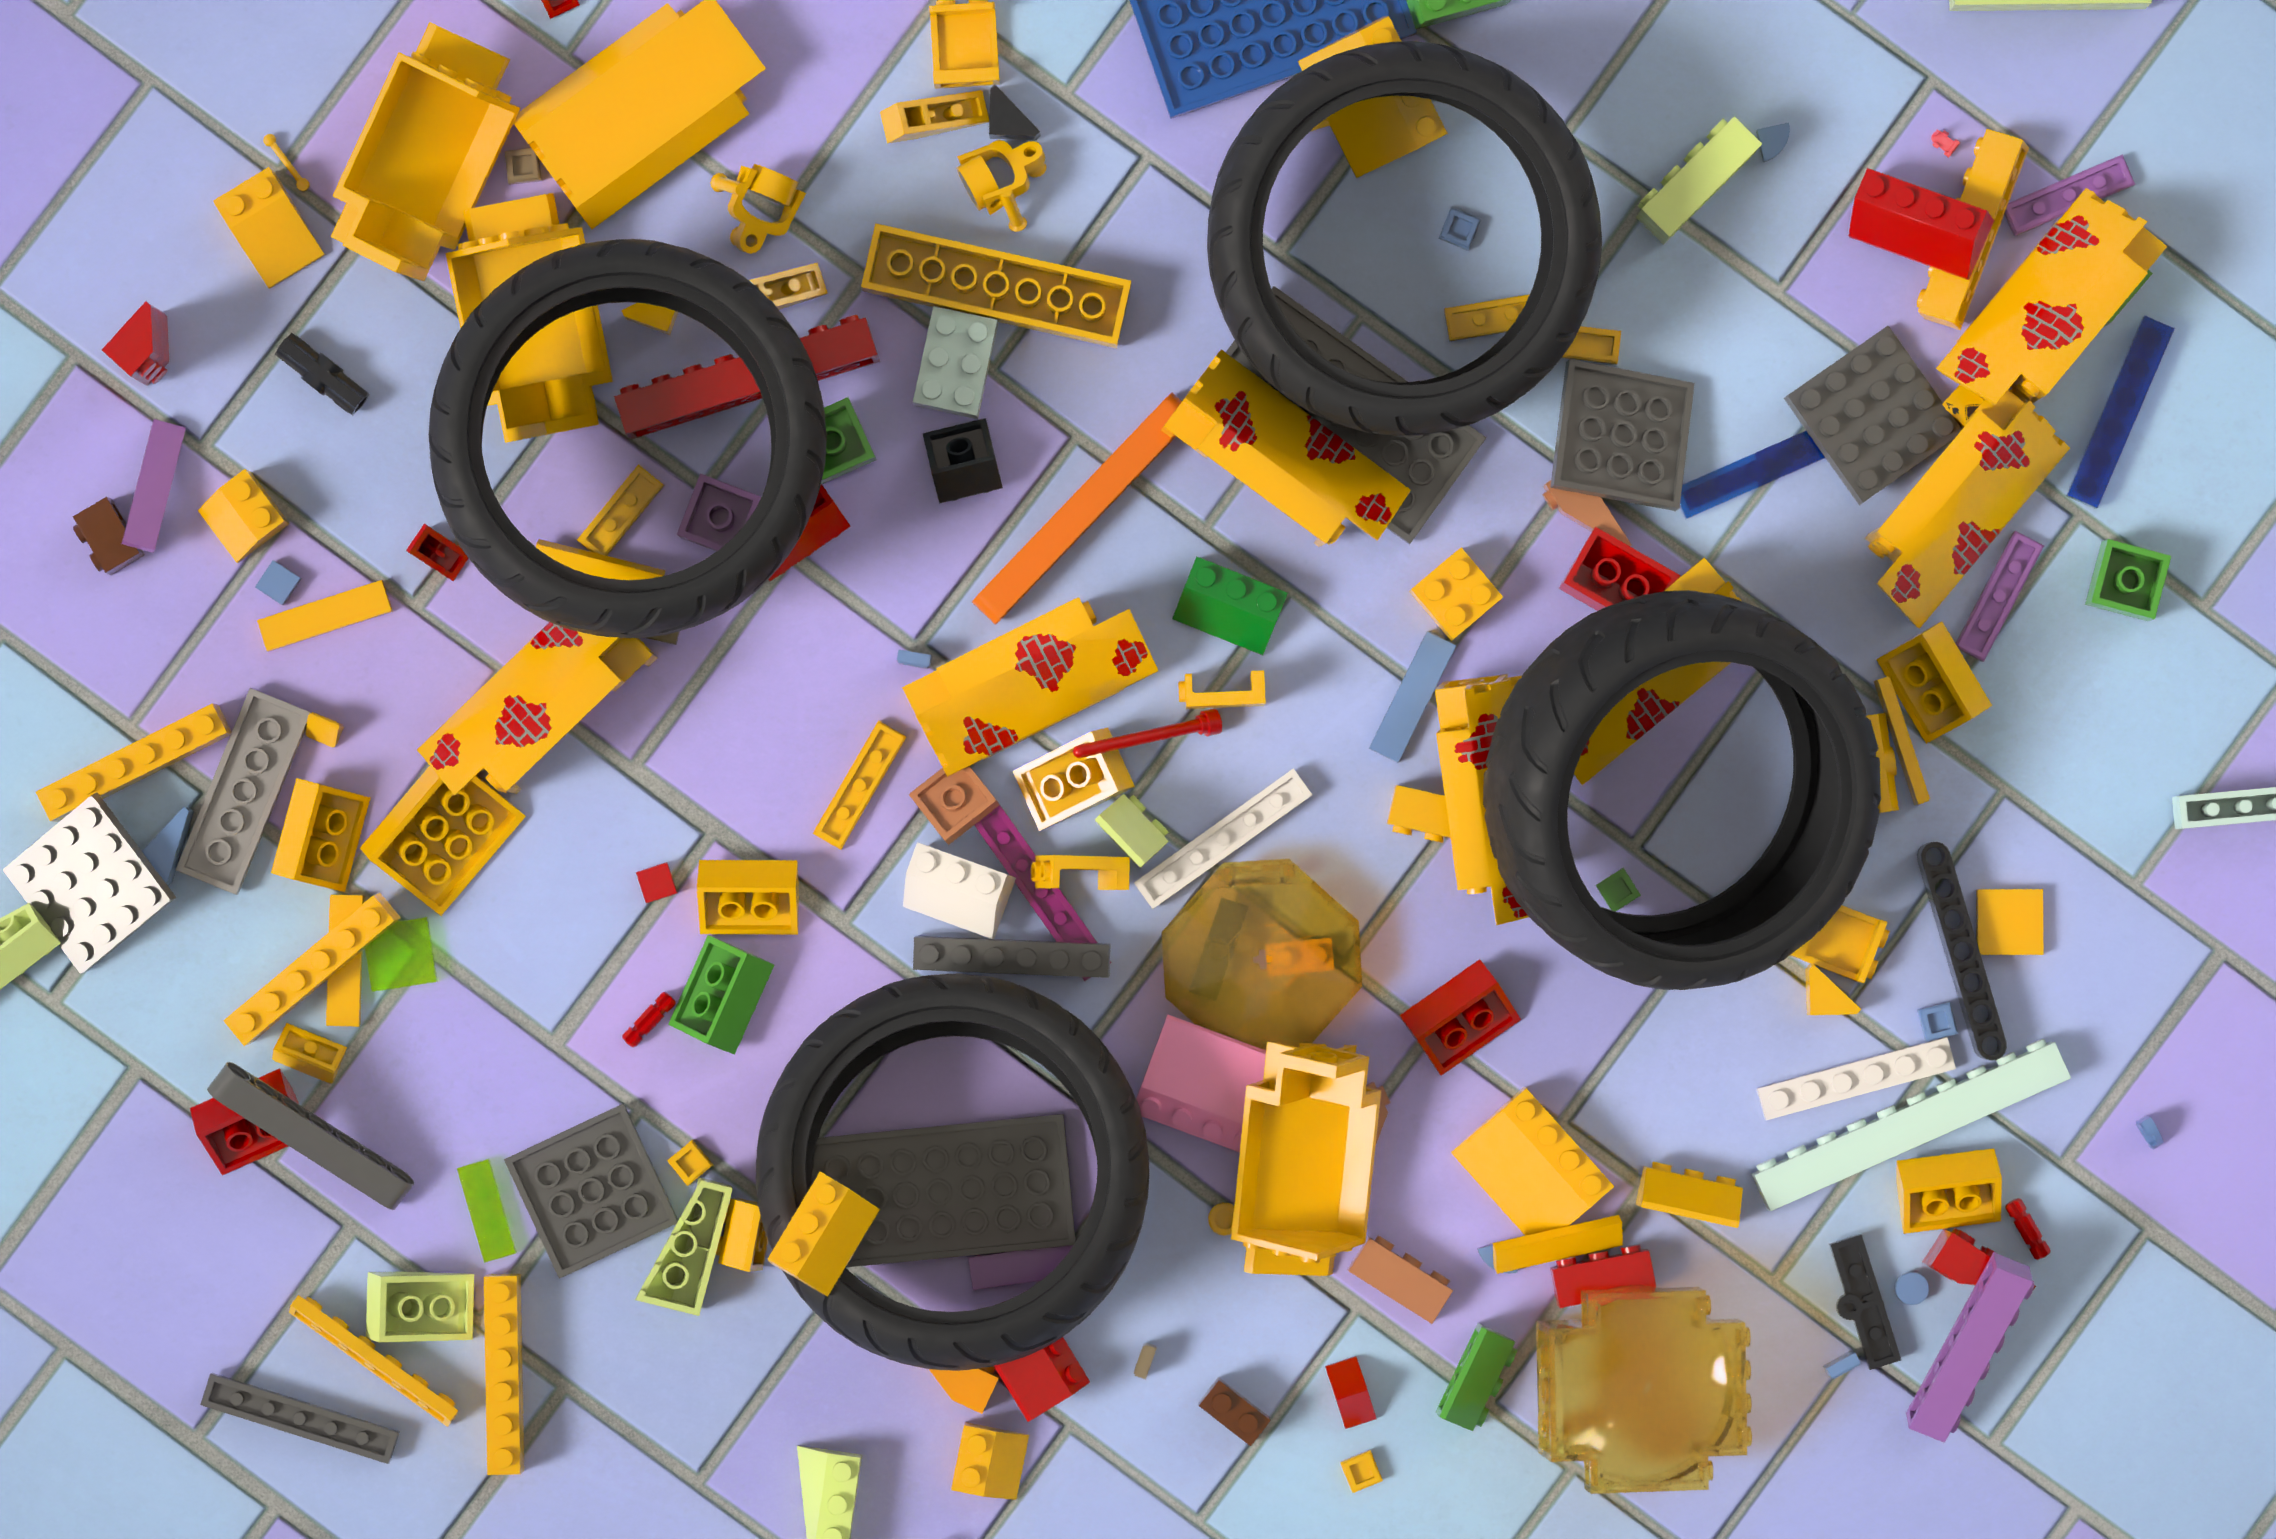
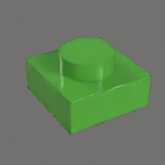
M1621 868L1595 885L1612 911L1619 910L1641 896L1624 868Z

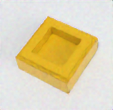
M691 1140L667 1160L687 1186L714 1165L694 1140Z
M1371 1450L1340 1462L1352 1493L1383 1481Z

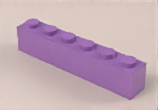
M1993 1252L1906 1412L1909 1429L1944 1443L1950 1432L1954 1433L1957 1430L1961 1419L1960 1414L1965 1406L1968 1407L1972 1403L1975 1387L1979 1379L1983 1380L1986 1377L1990 1368L1989 1361L1994 1352L1998 1353L2001 1350L2005 1339L2004 1334L2008 1326H2013L2019 1316V1306L2023 1299L2027 1300L2032 1294L2034 1281L2032 1280L2029 1266Z

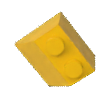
M247 469L242 470L222 485L198 510L237 563L290 524L254 475Z
M731 1198L724 1221L726 1223L724 1235L720 1236L716 1255L719 1256L718 1263L747 1272L763 1270L768 1239L764 1231L758 1202Z
M965 1422L951 1490L983 1497L1016 1500L1029 1435Z

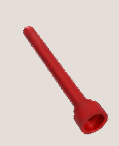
M1217 709L1204 710L1194 720L1077 745L1073 749V755L1076 758H1083L1196 732L1207 737L1217 735L1222 732V720Z

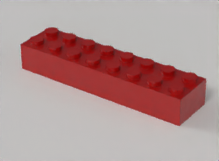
M852 315L839 320L840 325L830 329L827 325H820L809 329L808 336L800 338L813 364L818 381L880 362L866 317L860 319L858 315ZM733 354L714 359L715 365L706 368L702 367L701 364L684 368L683 375L674 378L670 374L651 379L652 385L642 388L639 387V384L623 387L620 389L621 394L614 396L625 434L631 440L763 398L752 374L740 357H733Z

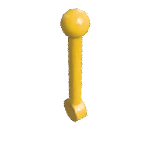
M273 134L265 135L263 139L264 144L273 149L297 181V188L300 191H307L310 187L309 181L300 176L276 144V137Z

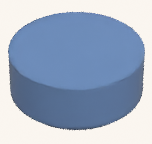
M1916 1272L1903 1273L1895 1283L1896 1296L1900 1301L1908 1305L1920 1304L1926 1299L1929 1292L1927 1280Z

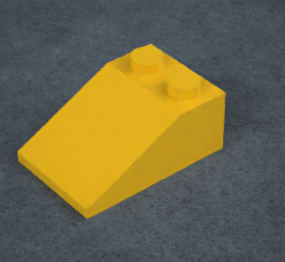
M267 167L213 200L229 229L269 289L325 255L282 183L270 167Z
M1108 727L1091 731L1013 771L1039 831L1135 787L1119 750L1083 758H1076L1073 755V749L1077 745L1112 738Z

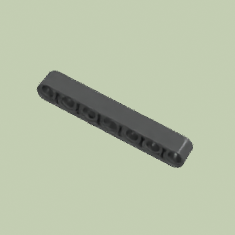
M227 1062L207 1088L209 1094L214 1099L388 1209L395 1210L414 1185L413 1179L406 1172L232 1062Z

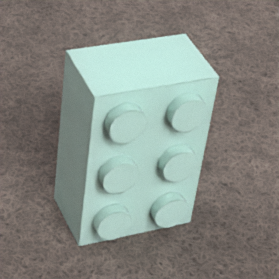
M933 306L913 398L914 406L978 419L998 328L997 319Z

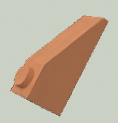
M1551 480L1543 486L1546 492L1542 495L1552 510L1557 508L1562 515L1591 532L1597 527L1629 546L1632 545L1601 497L1550 488Z

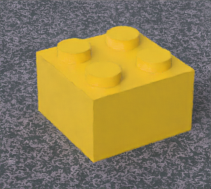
M1462 547L1409 591L1450 641L1454 640L1503 598L1501 593Z

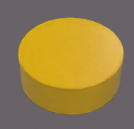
M1221 1202L1210 1210L1208 1222L1215 1233L1223 1236L1232 1234L1233 1204Z

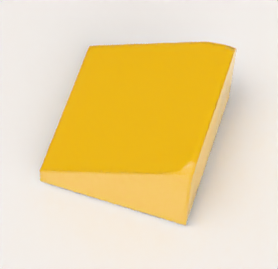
M312 712L308 715L305 734L308 738L327 746L335 747L344 726L341 723Z

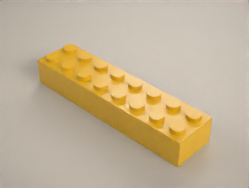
M875 223L861 289L867 293L929 307L935 306L997 319L1001 323L1117 349L1132 281Z

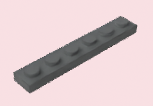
M915 936L913 970L1108 978L1110 977L1111 944Z
M210 1373L200 1404L201 1406L389 1464L400 1433V1431L215 1373Z

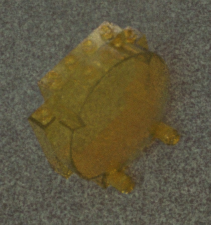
M1643 1285L1620 1286L1607 1290H1581V1319L1536 1321L1538 1453L1550 1462L1584 1461V1489L1590 1494L1709 1490V1481L1713 1480V1463L1708 1461V1456L1747 1455V1446L1752 1444L1751 1427L1747 1426V1413L1751 1412L1752 1402L1750 1393H1746V1380L1751 1378L1750 1361L1746 1360V1347L1750 1346L1751 1341L1750 1329L1745 1327V1322L1739 1319H1711L1706 1315L1711 1313L1710 1296L1706 1295V1290L1700 1287L1657 1288Z

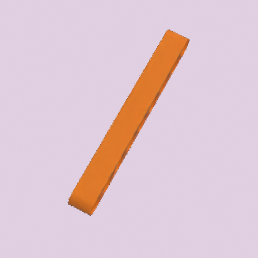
M1173 392L1162 401L974 598L972 603L995 625L1176 438L1175 435L1171 438L1161 431L1182 402Z

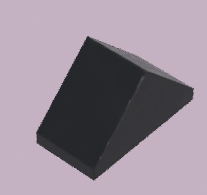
M994 84L990 88V139L1037 140L1041 136L1040 131Z

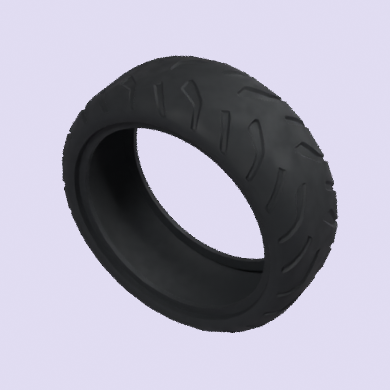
M1417 41L1366 45L1335 54L1299 72L1277 88L1255 110L1230 146L1218 172L1208 217L1207 254L1214 293L1232 336L1252 366L1287 398L1315 415L1356 430L1393 436L1432 434L1474 424L1500 412L1535 387L1554 368L1573 343L1593 297L1602 253L1600 208L1588 163L1577 140L1553 107L1524 80L1490 60L1454 47ZM1386 96H1414L1451 105L1478 119L1496 133L1512 151L1528 177L1535 195L1541 227V252L1534 285L1524 308L1505 335L1487 352L1460 369L1439 377L1413 382H1382L1361 378L1340 369L1310 348L1287 321L1275 299L1269 283L1263 251V225L1267 203L1277 175L1290 153L1315 126L1335 112L1359 101Z
M643 239L598 241L559 250L532 262L495 288L467 318L455 336L443 361L433 393L428 434L431 469L442 511L453 535L478 571L502 594L543 620L582 633L618 638H646L667 635L695 627L724 614L756 592L785 561L807 525L822 482L827 443L824 405L813 364L795 330L775 304L751 281L719 261L684 247ZM632 302L665 307L682 313L715 332L736 352L752 374L761 392L770 425L771 459L767 483L756 509L746 524L728 543L705 560L685 570L656 578L619 580L593 576L574 570L540 551L520 533L501 508L491 488L483 460L482 436L486 409L492 391L511 358L525 342L553 321L572 312L607 303Z
M1690 590L1663 591L1638 596L1591 613L1565 630L1523 673L1522 678L1514 686L1502 708L1501 717L1496 723L1486 760L1488 769L1484 773L1483 805L1486 809L1485 822L1493 856L1498 862L1500 875L1517 903L1550 938L1593 968L1631 984L1663 990H1688L1738 982L1767 970L1786 959L1812 939L1817 932L1821 931L1841 907L1845 897L1852 891L1869 855L1868 848L1872 846L1879 818L1878 806L1881 800L1880 759L1876 757V752L1879 748L1871 720L1866 717L1865 706L1852 682L1846 674H1842L1836 660L1813 639L1763 609L1740 600L1719 594ZM1705 662H1732L1752 666L1762 675L1779 700L1788 722L1793 747L1791 792L1781 824L1771 843L1752 868L1735 884L1710 900L1686 910L1660 915H1632L1600 907L1590 895L1579 875L1571 852L1568 835L1567 810L1569 792L1576 766L1589 738L1602 719L1618 702L1644 682L1678 667Z
M940 974L896 981L860 996L831 1015L803 1041L779 1077L763 1115L757 1144L756 1187L758 1207L764 1231L773 1251L812 1186V1168L816 1143L831 1107L848 1084L867 1066L900 1047L937 1037H974L1009 1046L1026 1054L1051 1072L1069 1091L1088 1124L1097 1156V1183L1090 1213L1080 1236L1059 1265L1039 1283L1010 1300L990 1307L970 1311L945 1312L915 1308L896 1302L864 1284L847 1268L844 1269L828 1297L783 1271L796 1292L813 1312L834 1331L855 1345L876 1355L906 1365L932 1370L960 1371L1001 1365L1031 1355L1065 1336L1096 1309L1111 1292L1124 1272L1136 1246L1148 1200L1150 1169L1146 1130L1136 1097L1119 1064L1092 1030L1056 1002L1013 982L990 976Z

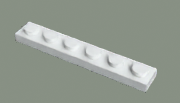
M1293 768L1139 878L1134 884L1151 908L1154 909L1311 797L1312 793Z
M1948 1037L1756 1089L1765 1120H1770L1956 1069Z

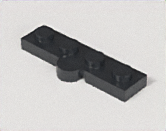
M1862 1234L1830 1243L1829 1246L1845 1293L1837 1300L1836 1311L1843 1319L1853 1320L1868 1369L1872 1370L1901 1361Z

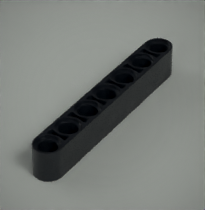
M1929 842L1922 845L1918 850L1917 862L1972 1047L1978 1057L1985 1060H1997L2005 1054L2007 1043L1948 847L1943 843ZM1932 847L1937 848L1942 857L1940 863L1936 866L1930 865L1926 860V852ZM1940 879H1946L1951 885L1950 893L1944 898L1940 897L1935 891V885ZM1950 910L1956 911L1960 916V923L1954 929L1946 926L1944 920L1945 915ZM1961 941L1968 945L1970 951L1968 957L1964 960H1959L1954 955V947ZM1969 973L1975 974L1979 980V985L1973 992L1967 991L1963 985V980ZM1978 1005H1984L1988 1010V1017L1983 1023H1977L1973 1018V1010ZM1988 1036L1994 1037L1998 1045L1997 1050L1991 1055H1987L1982 1049L1983 1040Z

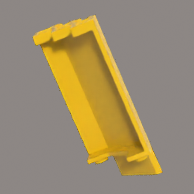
M703 0L685 14L682 10L676 13L667 3L519 111L513 124L592 230L748 116L750 113L743 105L747 98L740 88L766 68L716 0Z

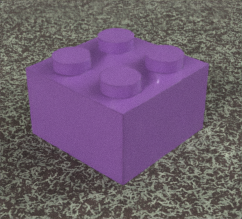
M700 473L677 535L680 538L717 552L746 524L756 509L761 496Z

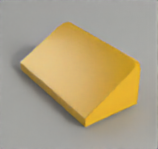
M286 1023L273 1049L272 1059L275 1062L332 1084L347 1047Z

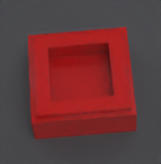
M668 862L636 872L646 904L678 894Z

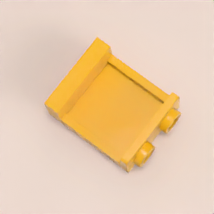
M938 0L935 6H929L935 89L1000 85L994 2H988V0H968L969 3L955 4V0Z
M1264 670L1250 672V691L1194 693L1192 691V673L1185 674V681H1179L1178 683L1179 702H1186V709L1264 706L1266 703Z
M1035 856V862L1031 865V880L1035 882V888H1059L1060 870L1067 869L1098 870V890H1129L1130 857Z
M1841 905L1821 931L1817 932L1812 939L1789 956L1814 964L1856 982L1864 983L1866 978L1872 979L1878 964V961L1874 960L1878 947L1884 948L1890 930L1885 929L1887 921L1876 919Z

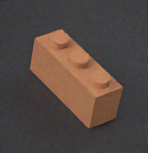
M1378 1235L1375 1240L1368 1236L1347 1270L1433 1324L1453 1292L1447 1286L1450 1280L1434 1270L1431 1275L1419 1269L1422 1262L1407 1253L1402 1258L1391 1250L1395 1245Z

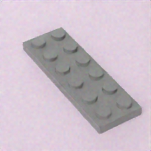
M249 689L176 871L233 894H239L306 730L308 715L312 712L255 689Z

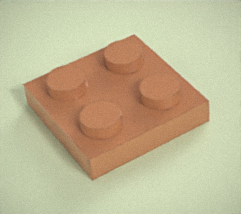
M970 766L948 777L944 769L941 768L909 793V796L948 845L1000 805Z

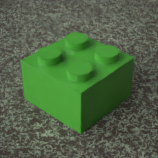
M849 397L824 407L827 443L821 484L877 460Z
M2110 539L2102 541L2085 605L2144 621L2154 620L2171 556Z

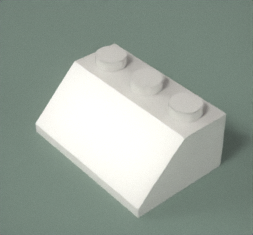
M917 842L906 872L903 907L994 939L1016 878Z

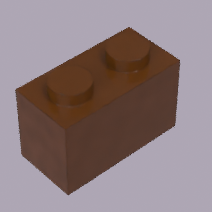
M105 497L72 516L77 524L73 526V530L82 543L88 542L93 551L89 557L99 572L104 570L105 573L112 575L145 556L141 549L121 544L126 522L111 498Z
M1219 1377L1198 1402L1199 1407L1249 1446H1252L1271 1421L1268 1415Z

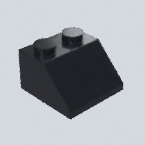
M986 418L922 433L939 504L1003 488Z

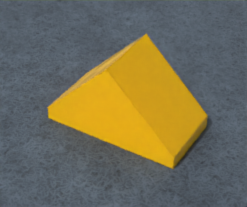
M636 303L621 310L627 320L668 335L671 334L678 312L645 303Z
M1809 964L1806 967L1807 1015L1859 1013L1861 1008L1814 964Z

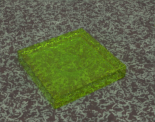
M428 917L398 921L365 948L372 992L438 982Z

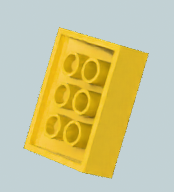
M1383 16L1297 62L1303 71L1315 63L1347 50L1379 43L1400 42L1401 39L1390 17ZM1414 96L1371 98L1348 105L1326 118L1356 178L1448 134L1431 99Z
M429 766L363 843L360 849L371 862L442 916L526 816L478 775L455 796L431 766Z
M1525 1087L1451 1152L1525 1236L1569 1226L1614 1187Z

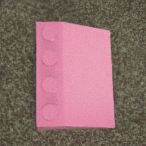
M1167 1015L1136 1098L1142 1117L1240 1152L1246 1085L1263 1080L1266 1050Z

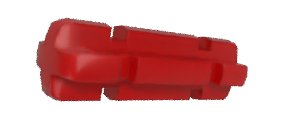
M667 992L661 993L655 1000L656 1003L654 1005L651 1004L633 1023L635 1026L633 1028L629 1027L622 1035L623 1040L629 1046L636 1047L643 1040L642 1036L644 1034L647 1035L664 1017L663 1014L665 1012L668 1013L675 1006L676 1001Z
M2017 1198L2006 1204L2005 1209L2010 1217H2014L2015 1221L2013 1223L2026 1245H2030L2029 1250L2034 1259L2040 1260L2049 1255L2051 1250L2046 1241H2042L2041 1237L2043 1236L2031 1215L2026 1213L2027 1208L2023 1201Z

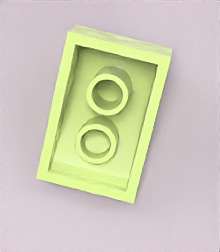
M1123 794L1095 819V822L1141 869L1169 842L1165 838L1169 832L1156 818L1150 822L1142 814L1146 807L1134 795L1128 799Z
M400 1271L368 1272L366 1338L379 1343L473 1340L474 1274Z

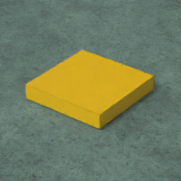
M2043 889L1976 890V941L1980 955H2044Z

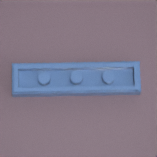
M1428 631L1426 632L1369 749L1397 763L1399 762L1456 645Z

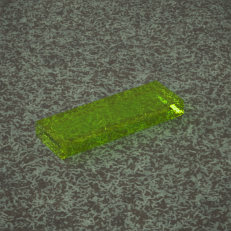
M490 1159L457 1168L484 1263L516 1254L517 1251Z

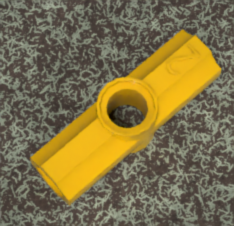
M1886 714L1866 715L1871 720L1879 748L1876 752V757L1880 759L1881 800L1878 806L1879 813L1897 811L1899 806L1894 778L1897 775V767L1893 747H1890Z

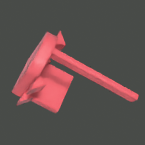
M1937 129L1931 136L1932 145L1937 149L1940 147L1945 151L1944 155L1949 158L1960 145V142L1957 139L1951 140L1948 137L1949 133L1947 131L1941 132Z

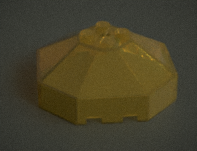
M1290 859L1224 862L1161 932L1165 998L1195 1025L1266 1050L1267 1042H1280L1281 1044L1299 1047V1043H1313L1362 988L1359 921ZM1262 949L1266 950V955L1273 958L1272 962L1267 963L1266 969H1260V965L1253 962V957L1258 956L1259 950Z

